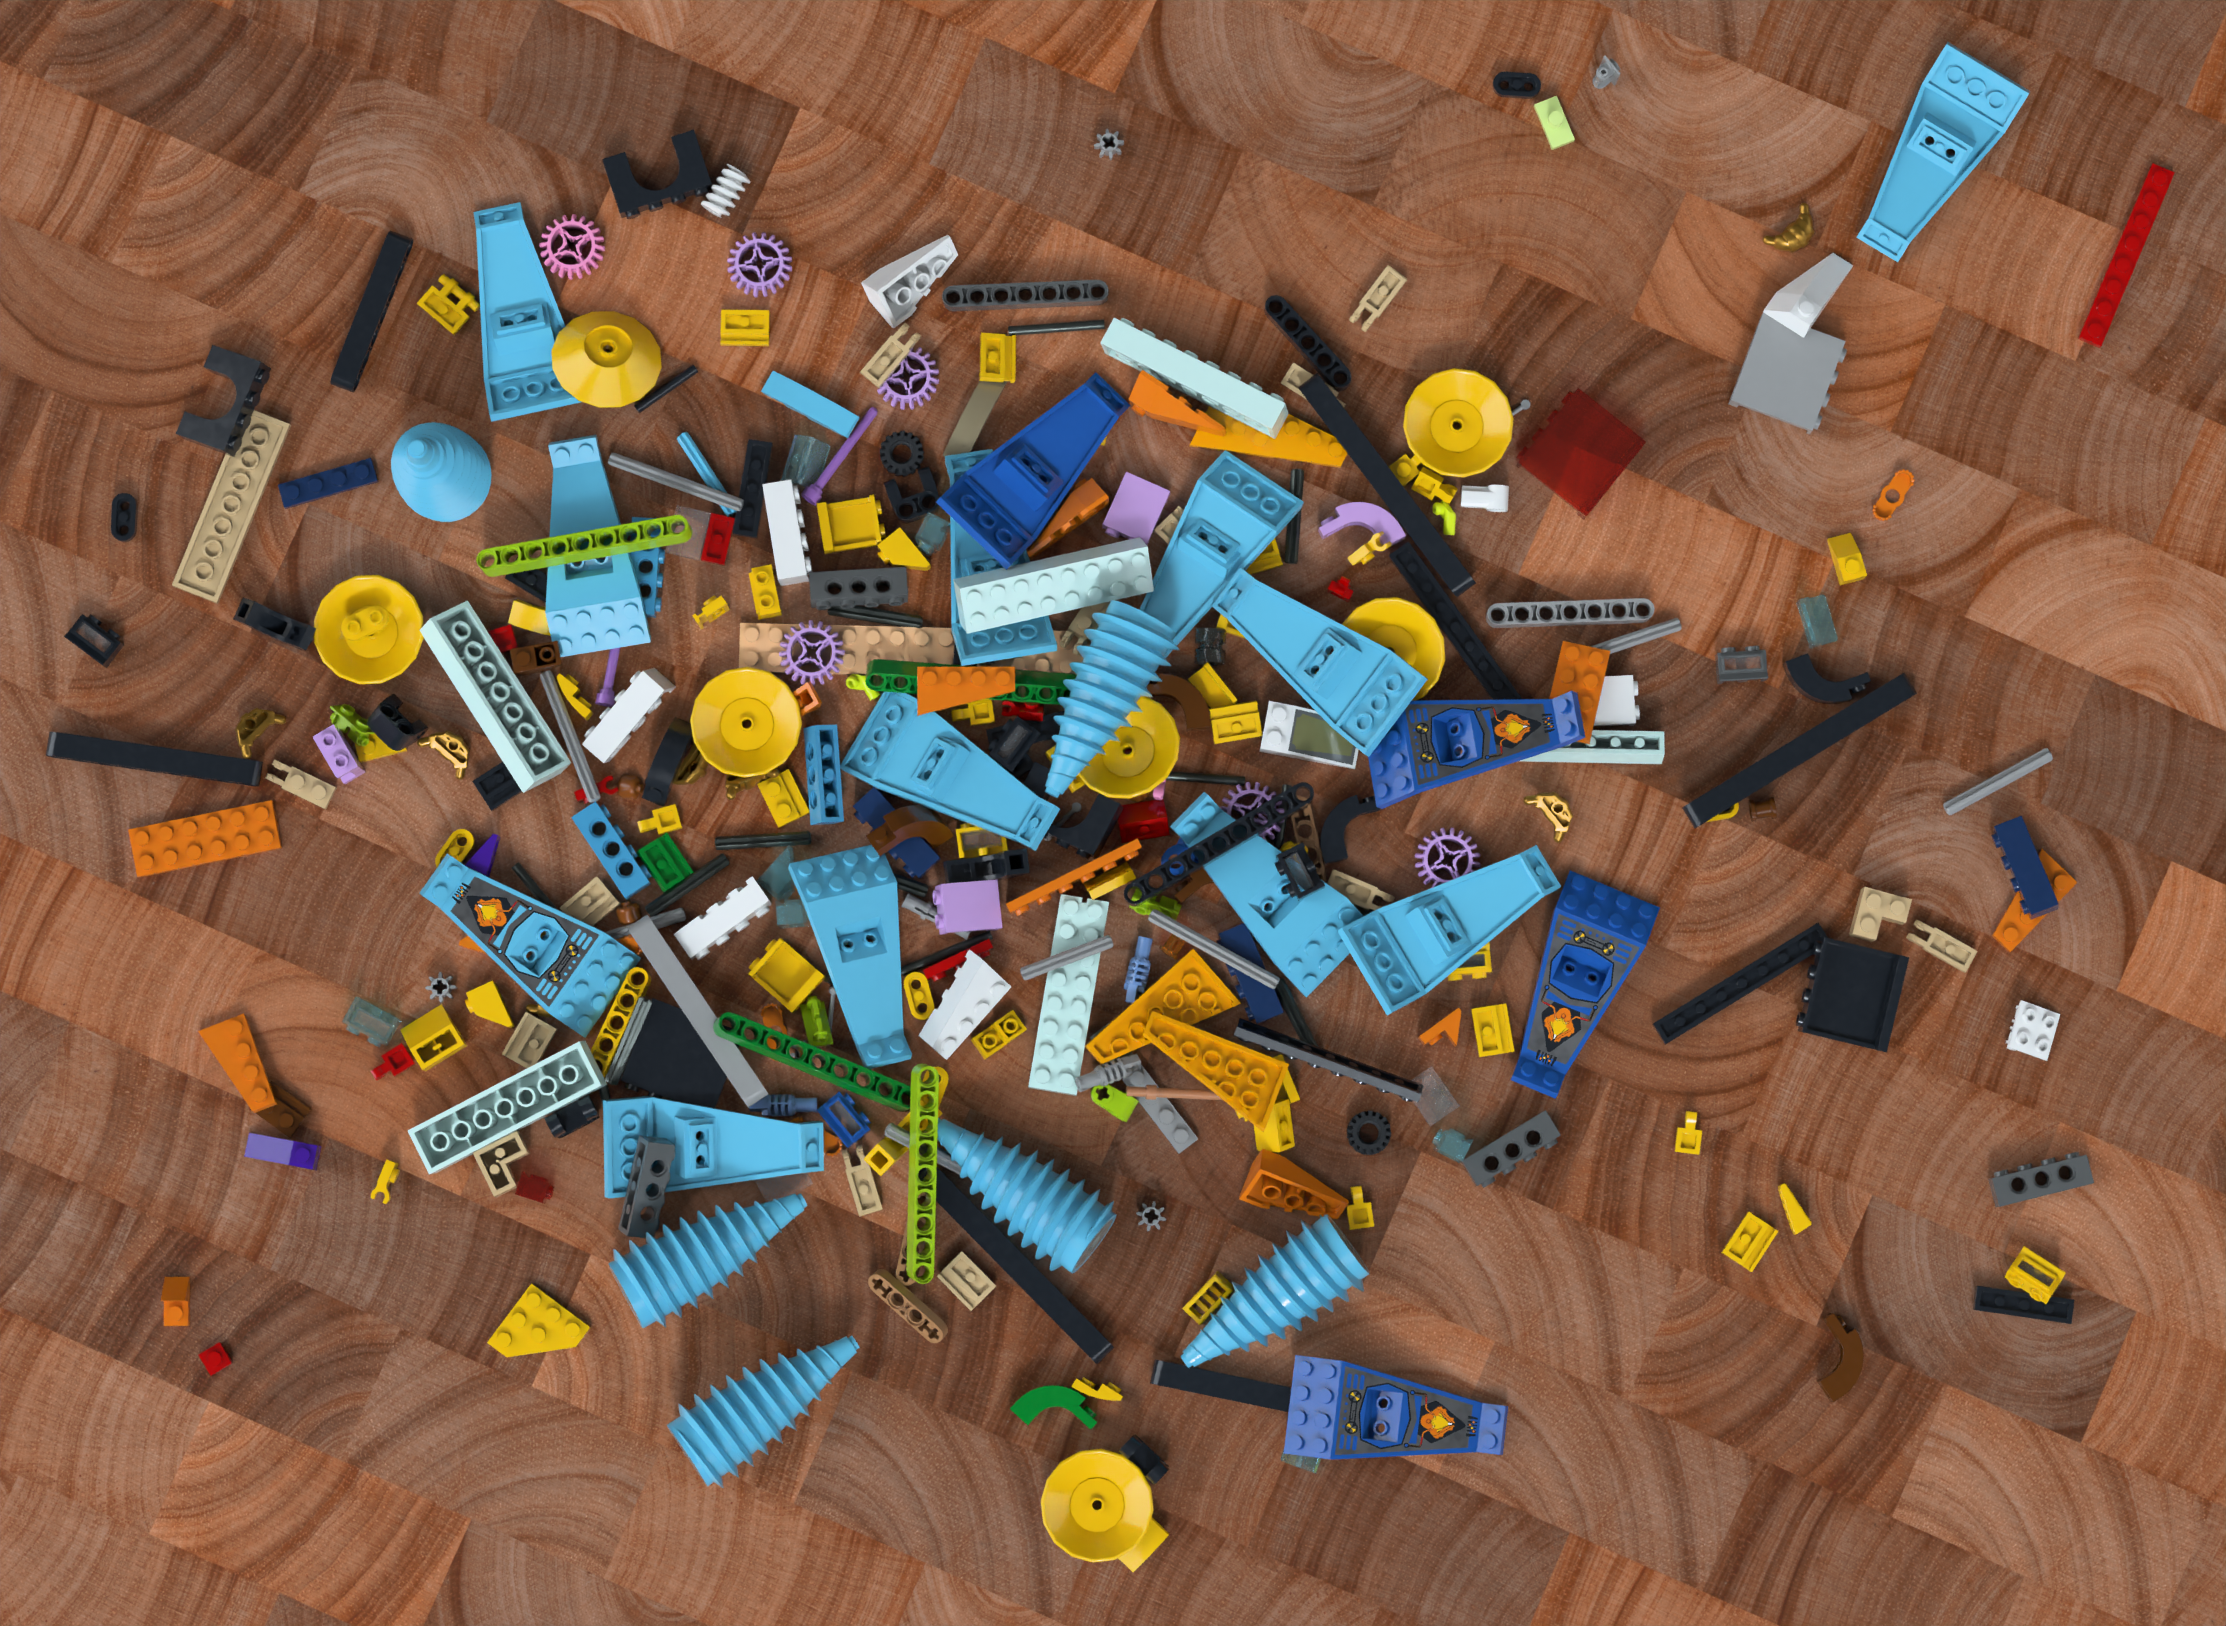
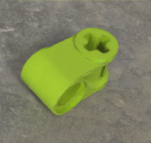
M1109 1084L1104 1087L1100 1085L1094 1086L1091 1091V1099L1095 1104L1126 1123L1139 1102L1132 1096H1126L1125 1092L1119 1091ZM1107 1089L1108 1099L1103 1098L1099 1100L1096 1090Z

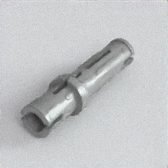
M911 893L907 894L901 906L920 915L922 920L928 919L934 923L935 916L938 915L937 908L933 906L932 902L929 901L927 903L911 895ZM971 931L955 932V934L963 937L965 940H967Z

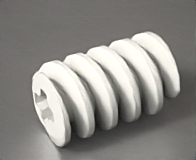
M727 164L729 169L721 171L724 177L716 179L719 185H712L711 187L715 194L707 193L706 198L709 202H701L705 209L722 218V214L730 215L726 209L727 206L735 207L731 201L732 198L740 199L736 191L745 192L746 189L742 186V182L748 184L751 182L743 172Z

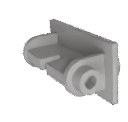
M1606 55L1603 57L1600 67L1596 70V76L1593 78V85L1597 89L1604 88L1610 82L1615 86L1621 74L1619 72V65L1612 58L1609 60Z

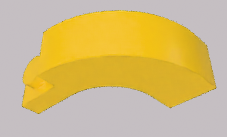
M926 1096L921 1099V1106H925L928 1103L929 1099ZM938 1109L939 1118L943 1113ZM910 1113L897 1125L909 1132ZM927 1118L920 1122L919 1127L921 1131L925 1130L928 1126ZM886 1136L868 1153L864 1160L882 1176L909 1148Z

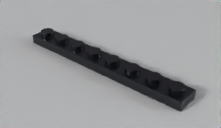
M1407 542L1391 553L1388 557L1429 614L1435 619L1439 628L1492 700L1522 699L1411 544Z
M1819 922L1659 1019L1652 1024L1666 1045L1813 955L1815 941H1819L1820 936L1827 937Z
M1239 1018L1234 1035L1243 1042H1254L1268 1051L1276 1050L1284 1053L1290 1059L1306 1061L1314 1068L1322 1067L1330 1070L1336 1076L1350 1077L1358 1084L1372 1085L1380 1092L1394 1093L1405 1101L1419 1102L1423 1089L1422 1084Z

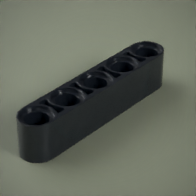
M1278 295L1269 297L1264 308L1266 317L1328 385L1339 392L1346 390L1350 386L1352 378L1349 369L1284 298ZM1270 304H1280L1282 307L1281 312H1271L1269 309ZM1290 320L1295 321L1298 324V328L1295 331H1290L1286 329L1285 323ZM1305 338H1310L1314 341L1315 345L1307 349L1302 346L1301 341ZM1320 356H1327L1331 363L1328 366H1321L1317 359ZM1339 373L1344 374L1347 381L1344 384H1337L1334 381V376Z

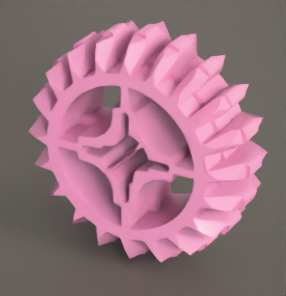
M572 214L571 221H568L566 215H563V223L560 224L557 219H554L555 228L547 225L546 229L550 232V235L542 233L541 237L547 242H541L539 246L547 250L542 251L540 255L542 258H547L544 261L545 266L552 265L550 269L552 273L559 270L560 278H563L566 272H568L569 280L573 279L574 273H577L578 278L582 279V271L585 270L590 275V266L595 269L599 267L594 261L595 259L603 260V256L597 252L605 251L603 245H598L604 242L603 236H598L601 232L599 228L592 229L594 227L593 221H589L585 225L586 218L584 216L577 222L575 214ZM567 230H581L586 234L573 237L568 234ZM561 235L563 244L558 248V252L553 254L554 242ZM566 238L569 239L570 243H574L578 256L574 251L569 250ZM591 240L590 254L584 259L582 249ZM572 257L578 264L568 265L558 260Z

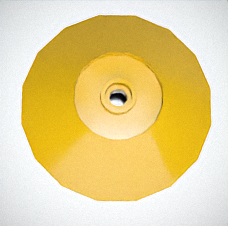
M615 311L590 312L572 319L558 333L551 350L552 369L562 388L578 401L598 408L623 407L640 400L655 386L662 369L660 347L651 331L635 318ZM605 349H609V350H611L612 352L608 353V352H605L604 350H605Z
M1452 368L1432 374L1414 389L1405 405L1403 428L1409 448L1423 465L1441 475L1464 478L1485 472L1502 458L1512 439L1514 418L1508 398L1493 380L1473 370ZM1455 422L1460 423L1461 429L1455 430L1452 424Z
M380 575L354 576L337 584L321 600L314 618V628H316L314 643L323 663L337 676L357 684H380L401 675L417 658L424 639L419 631L424 626L423 615L415 597L399 582ZM381 606L387 611L389 615L388 625L372 636H367L358 641H351L341 631L342 622L347 617L366 608ZM377 613L371 617L373 622L380 619V615ZM357 624L350 625V632L357 630Z
M1399 597L1375 598L1357 607L1342 623L1345 627L1386 648L1392 647L1398 656L1428 679L1412 701L1423 698L1438 682L1445 663L1444 637L1435 619L1419 604Z
M742 667L726 670L706 683L694 701L690 724L694 744L705 761L722 773L746 778L767 774L787 760L798 744L802 720L799 702L787 683L769 671ZM745 720L751 721L752 725L750 728L743 727L742 724Z
M1144 696L1139 698L1136 703L1143 713L1131 711L1126 719L1132 727L1120 726L1114 732L1120 742L1109 740L1102 747L1106 755L1097 753L1089 762L1090 766H1086L1078 774L1090 789L1109 798L1130 799L1151 792L1168 778L1178 760L1180 736L1174 718L1161 703ZM1126 749H1132L1130 754H1124Z
M1105 1449L1079 1451L1061 1461L1047 1478L1041 1498L1043 1524L1053 1542L1071 1557L1092 1563L1116 1560L1133 1550L1148 1532L1154 1511L1151 1487L1141 1469L1122 1454ZM1095 1500H1099L1102 1503V1507L1099 1510L1094 1509L1092 1506Z

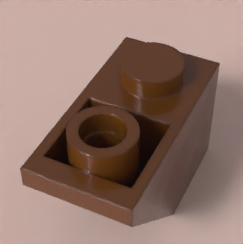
M558 641L510 649L513 671L517 676L540 673L562 665Z

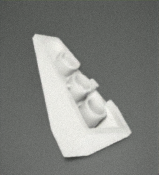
M946 235L878 269L861 284L871 304L888 324L895 328L917 309L915 305L923 295H928L931 291L929 287L936 278L942 277L958 256L951 237Z
M1834 253L1830 254L1777 291L1763 312L1804 338L1853 265Z

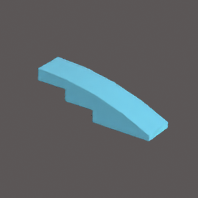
M772 371L761 390L763 394L783 403L786 407L846 438L849 437L860 418L840 405L775 371Z

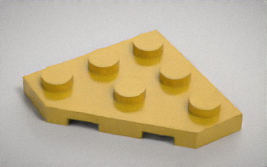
M531 1283L487 1343L505 1357L574 1348L578 1346L591 1327Z

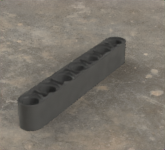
M1102 280L948 286L943 291L942 300L945 308L949 311L1098 306L1107 301L1109 289ZM1099 287L1103 289L1104 295L1100 298L1092 296L1091 291L1094 288ZM1075 288L1079 290L1080 296L1076 299L1068 297L1067 292L1070 289ZM1049 289L1055 291V298L1051 300L1045 299L1043 297L1044 291ZM1024 290L1031 292V299L1027 301L1021 300L1019 298L1020 292ZM1000 291L1007 293V300L1003 302L997 301L995 299L996 293ZM979 292L983 294L984 299L979 303H975L970 299L972 294ZM955 293L959 295L960 300L955 304H951L946 300L948 295Z

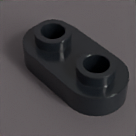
M1500 72L1495 76L1492 87L1494 92L1500 97L1531 99L1538 95L1541 89V82L1532 73ZM1506 82L1509 87L1502 89L1500 83ZM1531 84L1533 89L1527 91L1525 90L1524 85Z
M120 493L112 501L111 533L120 542L131 541L137 532L138 504L136 499L128 493ZM128 502L130 504L128 510H122L123 503ZM127 526L128 532L121 534V528Z

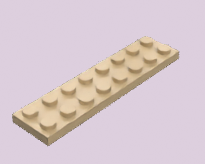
M253 411L251 423L243 435L241 447L236 452L235 457L225 454L172 583L173 587L214 603H219L291 425L258 411Z

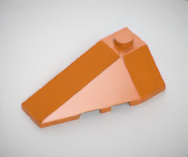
M1144 370L1140 372L1129 397L1131 409L1141 417L1147 415L1152 419L1222 437L1225 436L1226 430L1224 426L1199 409L1193 411L1191 409L1192 405L1182 396H1172L1173 393L1168 390V386Z
M1093 478L1088 481L1083 479L1074 486L1075 490L1070 494L1028 551L1029 560L1035 558L1109 505V497Z
M1263 1148L1253 1161L1239 1196L1240 1200L1260 1208L1270 1209V1206L1282 1207L1285 1212H1292L1293 1209L1302 1210L1312 1216L1320 1217V1215L1328 1214L1333 1219H1338L1349 1203V1200L1287 1158Z

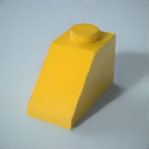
M900 527L877 545L880 550L877 555L885 565L890 563L893 567H906V569L928 571L931 568L930 563Z
M1847 533L1827 539L1840 586L1863 580L1867 573L1861 552L1852 534Z
M493 980L466 992L468 999L465 1000V1003L470 1013L475 1012L481 1018L509 1028L515 1027L499 989Z

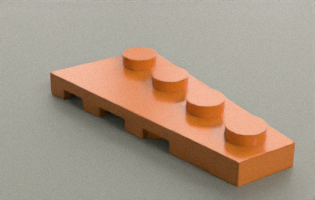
M917 667V716L1015 692V667Z
M2040 849L2038 856L2059 902L2076 885L2077 881L2043 849ZM2019 891L2015 893L2012 902L1992 934V937L2009 953L2047 915L2045 914L2032 920L2028 914L2024 915L2019 901L2022 900Z
M244 1013L198 1031L254 1113L277 1104Z

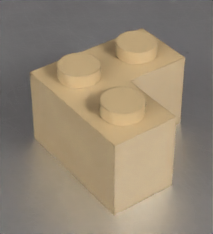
M1863 887L1860 890L1849 936L1873 942L1877 939L1881 920L1899 925L1905 924L1912 899Z
M515 1131L473 1152L494 1197H499L519 1187L509 1164L530 1154L519 1131Z

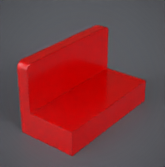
M1164 799L1122 805L1124 809L1118 819L1122 843L1131 842L1137 838L1138 840L1170 835Z

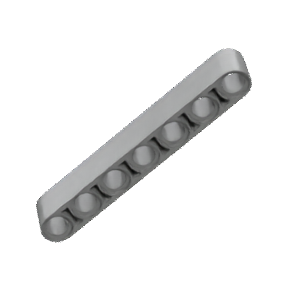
M1645 598L1496 603L1488 609L1486 622L1493 628L1644 623L1652 617L1655 608L1654 604ZM1638 605H1645L1649 611L1648 615L1644 617L1638 615L1636 607ZM1592 606L1597 607L1600 610V617H1590L1588 608ZM1621 606L1625 612L1624 616H1614L1612 607ZM1568 607L1573 608L1576 611V617L1573 619L1566 618L1564 609ZM1543 608L1549 609L1552 613V618L1549 620L1542 619L1539 611ZM1518 609L1525 610L1528 614V619L1524 621L1518 620L1515 616V611ZM1493 610H1500L1504 616L1503 620L1499 622L1494 621L1491 618V612Z

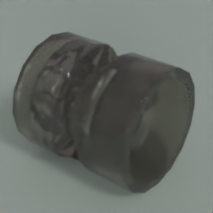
M1220 628L1195 629V643L1198 645V648L1195 649L1194 663L1204 665L1208 662L1210 666L1225 665L1226 650L1222 646L1226 644V630Z

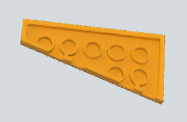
M1210 406L1205 414L1224 426L1226 430L1225 436L1222 437L1197 430L1189 446L1218 451L1226 450L1267 458L1287 459L1289 461L1308 462L1341 468L1348 454L1335 436L1288 414L1276 439Z
M1191 949L1088 1042L1085 1047L1100 1064H1103L1152 1043L1143 1036L1152 1011L1191 1026L1241 1003L1198 953Z
M1152 1011L1143 1036L1264 1132L1289 1064Z

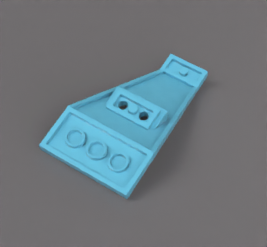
M1225 450L1197 480L1153 578L1154 591L1146 594L1139 610L1170 627L1176 633L1173 642L1177 646L1212 608V604L1241 567L1246 570L1300 511L1304 502ZM1168 649L1164 657L1166 658L1172 650Z
M883 692L840 765V769L880 790L1014 840L1034 851L1038 848L1060 810L1054 804L1037 796L936 712L917 716V698L907 693Z

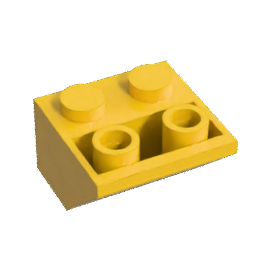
M442 1004L400 1029L410 1051L424 1071L431 1069L468 1046Z

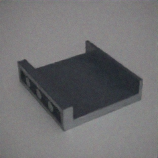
M1820 936L1819 941L1816 940L1813 947V955H1815L1814 964H1810L1807 972V978L1810 979L1808 988H1804L1801 1002H1804L1803 1010L1798 1012L1796 1018L1798 1031L1887 1052L1909 957Z
M652 998V1005L621 1078V1081L626 1083L625 1088L635 1092H639L641 1088L649 1091L647 1096L665 1097L673 1101L716 1108L727 1080L726 1074L682 1009ZM722 1025L725 1030H731L730 1027Z

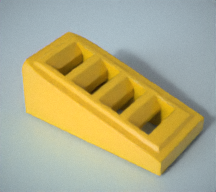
M1780 1184L1778 1191L1791 1231L1793 1235H1796L1812 1225V1222L1787 1184Z
M1217 1271L1182 1309L1201 1325L1210 1316V1313L1222 1303L1220 1296L1227 1298L1233 1292L1234 1287ZM1215 1281L1225 1290L1224 1293L1213 1284ZM1208 1288L1218 1297L1217 1300L1206 1291ZM1201 1296L1211 1304L1210 1308L1199 1299ZM1194 1303L1205 1312L1203 1315L1192 1306Z

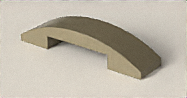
M979 381L943 453L944 457L973 451L975 443L1008 381Z

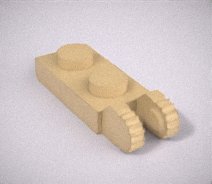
M1387 265L1359 302V307L1349 320L1354 323L1359 319L1364 309L1369 311L1371 316L1363 323L1361 328L1366 332L1375 319L1381 316L1406 283L1407 278Z
M906 323L893 336L891 335L860 372L878 388L885 383L907 357L910 350L921 337L916 332L905 346L898 340L907 333L910 327Z
M1111 601L1081 608L1063 636L1060 646L1066 648L1075 636L1079 640L1074 645L1073 653L1079 655L1080 653L1076 647L1080 645L1085 646L1087 643H1090L1084 630L1097 629L1099 626L1093 619L1092 614L1105 613Z
M277 760L273 761L272 765L275 768L288 772L285 781L277 776L267 773L266 779L282 786V789L323 809H327L337 789L336 787L293 766L289 767Z
M1334 869L1327 882L1328 885L1347 897L1353 905L1368 911L1369 909L1375 911L1382 908V906L1372 904L1375 895L1387 902H1393L1395 899L1394 896L1378 890V887Z
M1916 920L1913 925L1917 929L1930 934L1927 941L1911 933H1908L1906 938L1916 945L1923 947L1922 949L1966 973L1978 951L1938 928H1932Z
M862 1145L856 1146V1152L860 1158L861 1165L852 1167L851 1157L847 1149L842 1150V1155L847 1168L845 1171L859 1217L883 1210L870 1165L864 1160L865 1154Z

